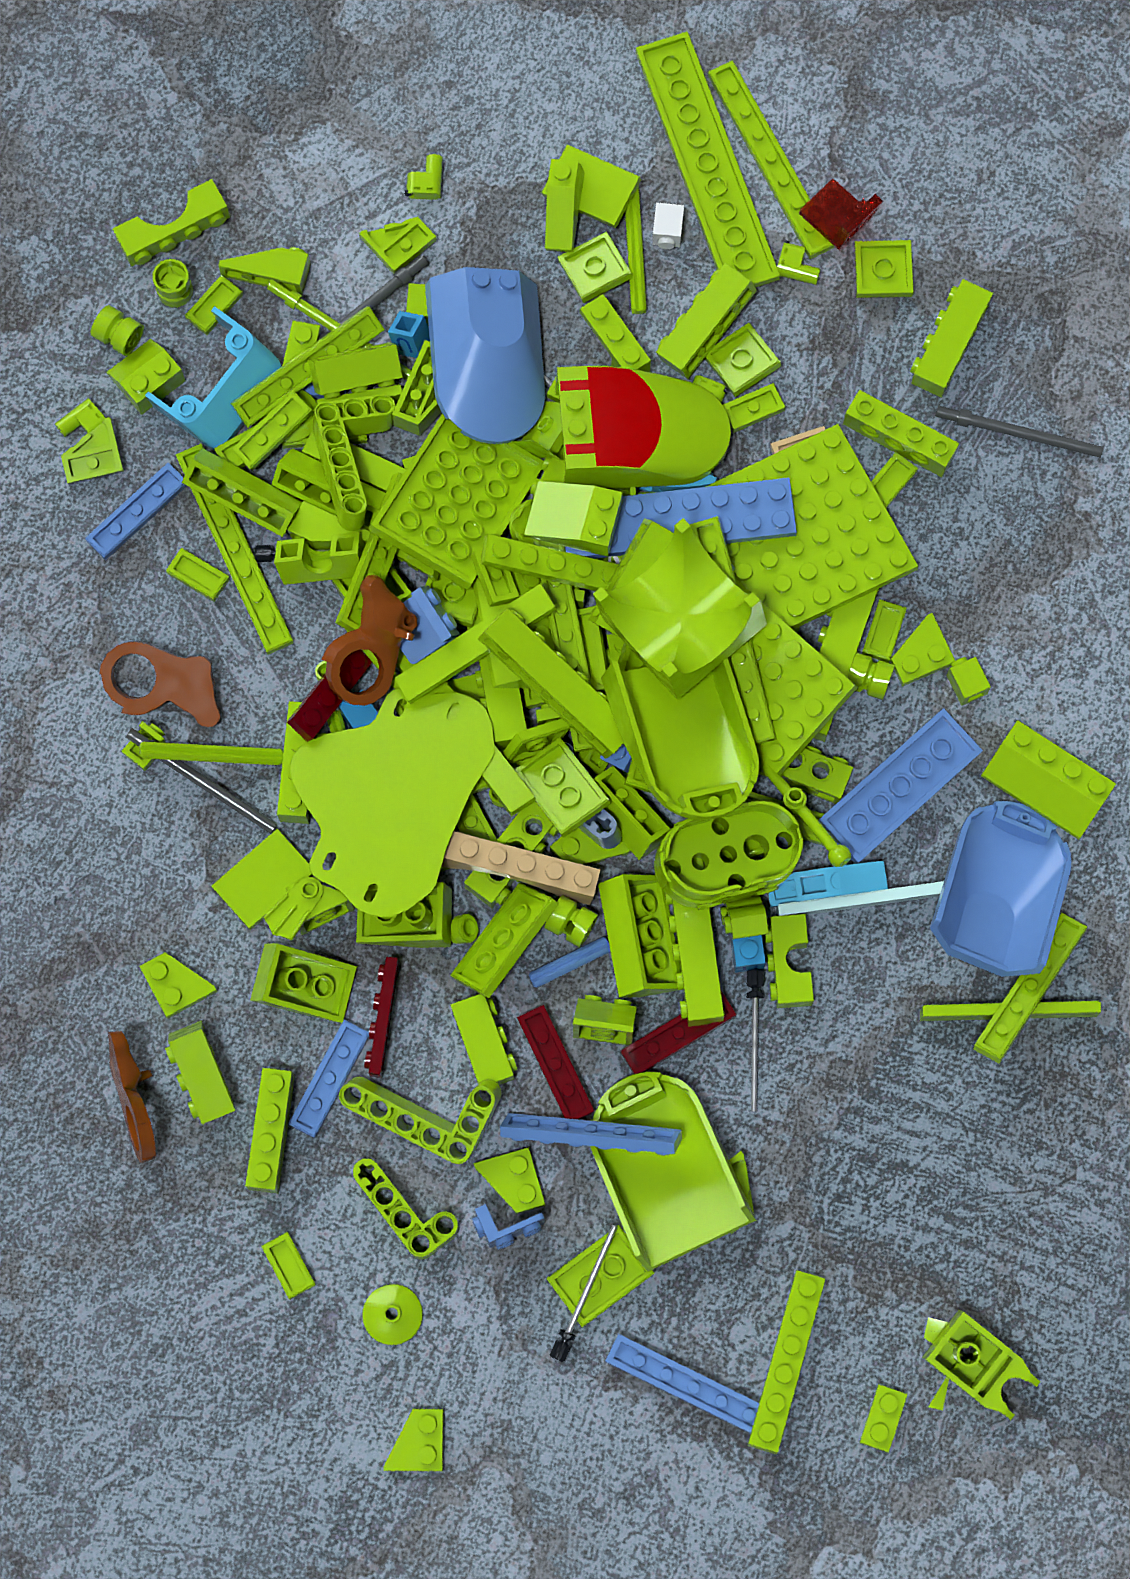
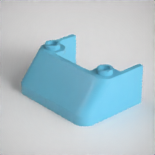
M215 306L211 312L218 323L229 331L225 338V346L229 353L236 357V360L203 402L194 396L184 395L179 397L171 407L149 391L145 395L155 409L212 450L235 437L244 425L230 403L282 367L279 359L255 336Z

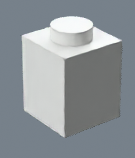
M656 203L652 245H658L662 249L680 247L684 205Z

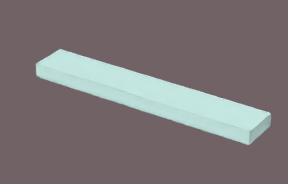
M944 881L784 903L777 906L776 914L777 916L810 915L939 897Z

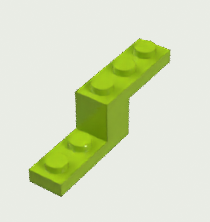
M604 294L580 308V314L610 354L611 366L650 372V358Z

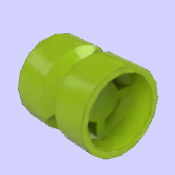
M175 259L161 261L155 267L152 275L160 301L172 308L186 305L193 295V285L186 266L181 261Z
M107 305L97 315L90 333L92 337L104 344L110 343L114 350L127 356L138 345L143 335L144 325L131 317L124 319V313L111 305Z
M856 652L847 678L858 687L855 691L861 692L865 689L868 696L883 700L895 665L882 660L874 663L872 657Z
M561 895L557 901L559 905L547 919L544 928L557 936L565 934L566 941L581 948L592 931L598 914L586 907L578 909L577 902Z

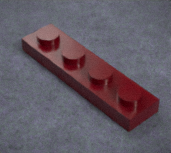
M361 649L351 652L344 659L340 667L342 685L349 692L372 663ZM325 674L287 721L307 742L316 736L342 702L330 689Z
M386 957L385 964L379 965L377 981L382 982L381 993H375L373 1010L378 1011L376 1022H371L369 1029V1039L373 1040L372 1051H366L364 1068L369 1069L370 1077L381 1079L399 968L398 958Z
M721 991L724 1021L688 1027L687 1018L681 1019L680 1014L622 1049L620 1053L633 1074L648 1071L734 1019L737 1014L723 992Z
M544 1005L518 1016L517 1020L563 1117L580 1120L594 1113L588 1096Z

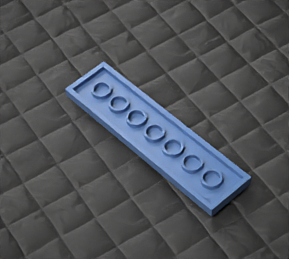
M790 478L622 496V507L608 557L625 554L644 518L652 520L674 533V525L682 518L690 525L718 516L726 544L796 536L797 531ZM565 546L568 553L589 558L607 557Z

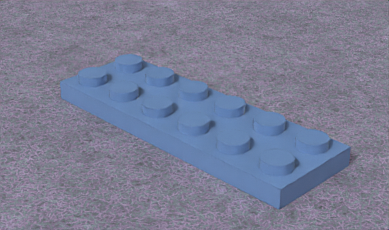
M943 708L818 821L837 844L845 845L849 848L851 860L858 864L983 750Z

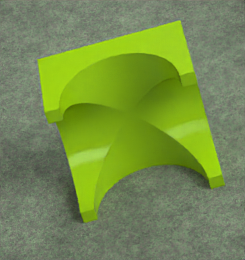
M684 518L674 525L673 537L665 551L643 574L621 588L605 590L601 586L593 593L600 614L605 622L677 700L767 625L761 600L753 592L750 595L746 594L727 577L703 548L691 526Z

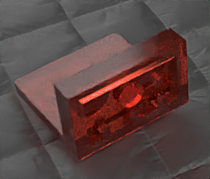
M831 179L800 209L799 214L840 250L872 219L883 200L874 194L868 201L863 198L859 202L835 179Z

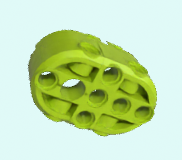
M769 801L743 802L735 811L718 819L693 820L687 818L675 823L674 827L660 842L654 861L655 877L660 887L674 901L687 907L698 908V910L773 892L779 889V885L789 877L801 856L803 837L801 836L799 824L787 809ZM712 823H720L724 827L725 833L723 835L716 834L712 829ZM776 837L785 838L788 842V848L782 849L777 846ZM747 840L759 842L764 849L763 859H750L744 852V842ZM720 851L731 853L733 861L731 863L724 862L720 857ZM692 858L702 859L705 869H696L692 864ZM670 864L674 866L677 870V875L671 870L666 872L664 865ZM728 879H736L740 885L729 886Z

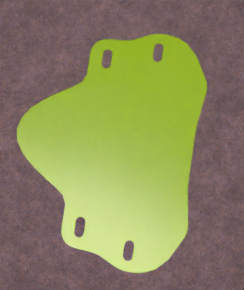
M397 688L386 695L376 719L369 725L329 733L314 738L302 745L292 756L290 772L292 783L299 797L321 829V837L310 859L311 874L318 880L340 890L358 910L377 917H393L405 912L431 893L436 886L447 845L466 802L494 756L493 728L487 710L477 700L455 692L425 694L410 704L402 690ZM405 699L407 704L402 715L399 717L395 716L393 712L398 701ZM458 703L460 709L456 718L448 720L447 714L451 705ZM334 852L336 859L331 869L324 870L322 866L328 853ZM376 884L378 890L372 902H366L364 896L369 886Z

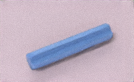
M601 937L530 972L529 979L535 988L540 987L609 953V942L605 937Z

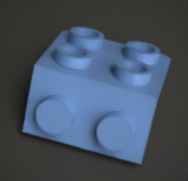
M429 586L419 587L411 593L412 596L403 602L408 610L418 618L417 627L411 632L415 634L413 641L403 640L400 645V649L411 664L420 662L460 635L456 629L457 624L448 612H445L440 604L441 599L433 588L430 589Z
M486 1204L476 1208V1217L472 1218V1223L479 1238L485 1236L489 1247L496 1246L498 1250L513 1244L514 1237L524 1234L525 1238L540 1232L541 1225L545 1223L543 1213H539L498 1232Z

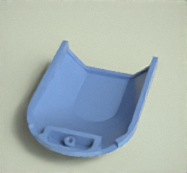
M463 267L429 278L425 285L433 383L436 401L441 412L447 420L450 419L461 429L460 433L479 442L503 444L521 438L538 421L545 401L537 284L518 270Z
M996 801L993 805L982 808L978 807L971 812L959 831L930 925L931 931L947 955L1001 977L1039 974L1043 970L1048 960L1071 871V854L1067 842L1063 843L1055 831L1057 826L1026 805L1010 801Z

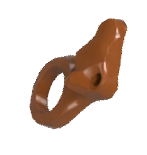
M368 575L360 586L363 606L359 629L347 632L335 639L327 647L321 659L327 662L325 675L330 689L339 697V700L352 705L365 706L376 702L386 694L394 676L400 645L403 640L413 641L415 634L411 632L417 627V616L409 611L405 604L389 591L383 579L377 575ZM360 649L370 650L377 658L379 665L378 676L374 684L361 692L347 691L340 679V667L344 659L351 652Z
M130 641L117 645L108 652L100 666L99 674L102 677L103 688L111 700L123 707L121 713L142 715L158 708L166 701H171L181 709L192 714L201 726L214 727L220 719L221 713L216 702L212 661L206 657L189 656L181 658L151 644L141 641ZM124 655H142L154 666L156 673L155 686L146 696H129L117 686L114 677L115 666Z
M122 1031L108 1032L111 1074L119 1095L134 1152L139 1162L144 1163L156 1158V1147L151 1121L140 1094L137 1093V1086L139 1082L149 1079L153 1075L151 1070L140 1072L137 1063L130 1053L128 1041Z

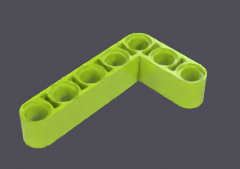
M379 394L319 403L314 411L313 433L338 522L342 528L348 531H356L363 527L367 507L348 437L385 432L392 427V413L395 408V402L387 395Z
M360 1076L350 1079L340 1089L339 1100L347 1109L451 1163L462 1164L476 1150L502 1093L499 1084L493 1080L487 1079L479 1082L469 1094L456 1124ZM350 1087L357 1088L361 1093V1098L358 1099L352 1096ZM480 1090H485L491 1095L490 1102L481 1099L479 1095ZM376 1101L384 1102L387 1106V1112L380 1111L377 1108ZM403 1114L412 1117L414 1121L413 1126L404 1123ZM467 1116L475 1117L479 1122V1127H472L467 1121ZM429 1128L436 1129L440 1134V1139L432 1138L429 1134ZM455 1142L463 1143L467 1152H459L455 1147Z

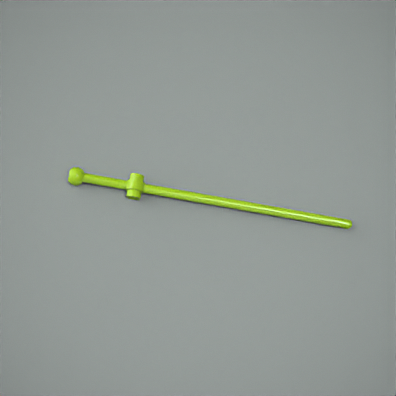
M759 758V767L783 795L784 808L792 815L798 814L829 851L828 859L833 866L843 867L851 860L849 848L845 845L837 844L808 809L805 793L800 788H791L781 775L774 772Z

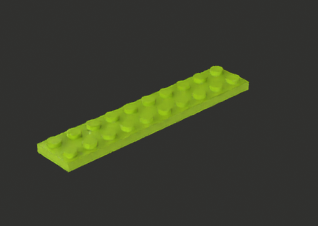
M688 31L636 47V56L716 269H721L726 263L750 279L755 288L780 280L779 271Z

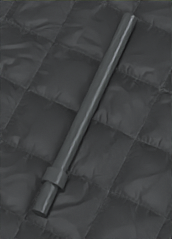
M421 255L406 268L401 267L393 274L394 277L340 320L339 323H344L366 306H370L373 309L400 286L405 287L413 280L412 277L428 264L426 259ZM328 330V331H327L326 333H324L321 337H319V340H320L321 338H323L325 335H327L328 333H330L331 331Z
M942 406L937 407L935 417L957 422L956 425L968 428V425L1099 458L1102 456V446L971 414L972 411L962 408L958 411Z
M133 728L126 735V738L137 746L141 742H158L155 739L149 740ZM159 759L268 833L272 834L276 828V823L183 761Z

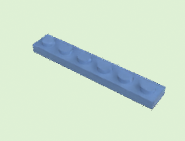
M508 1113L500 1126V1136L511 1138L514 1141L536 1140L543 1144L556 1142L566 1143L573 1147L583 1145L597 1146V1148L603 1150L617 1148L626 1149L628 1152H655L658 1155L675 1154L682 1141L681 1129Z
M618 1334L605 1361L606 1363L751 1433L759 1405L758 1402Z

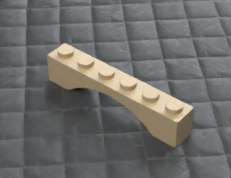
M453 831L441 866L507 877L536 886L559 897L564 895L575 902L590 905L593 900L600 869L456 831Z

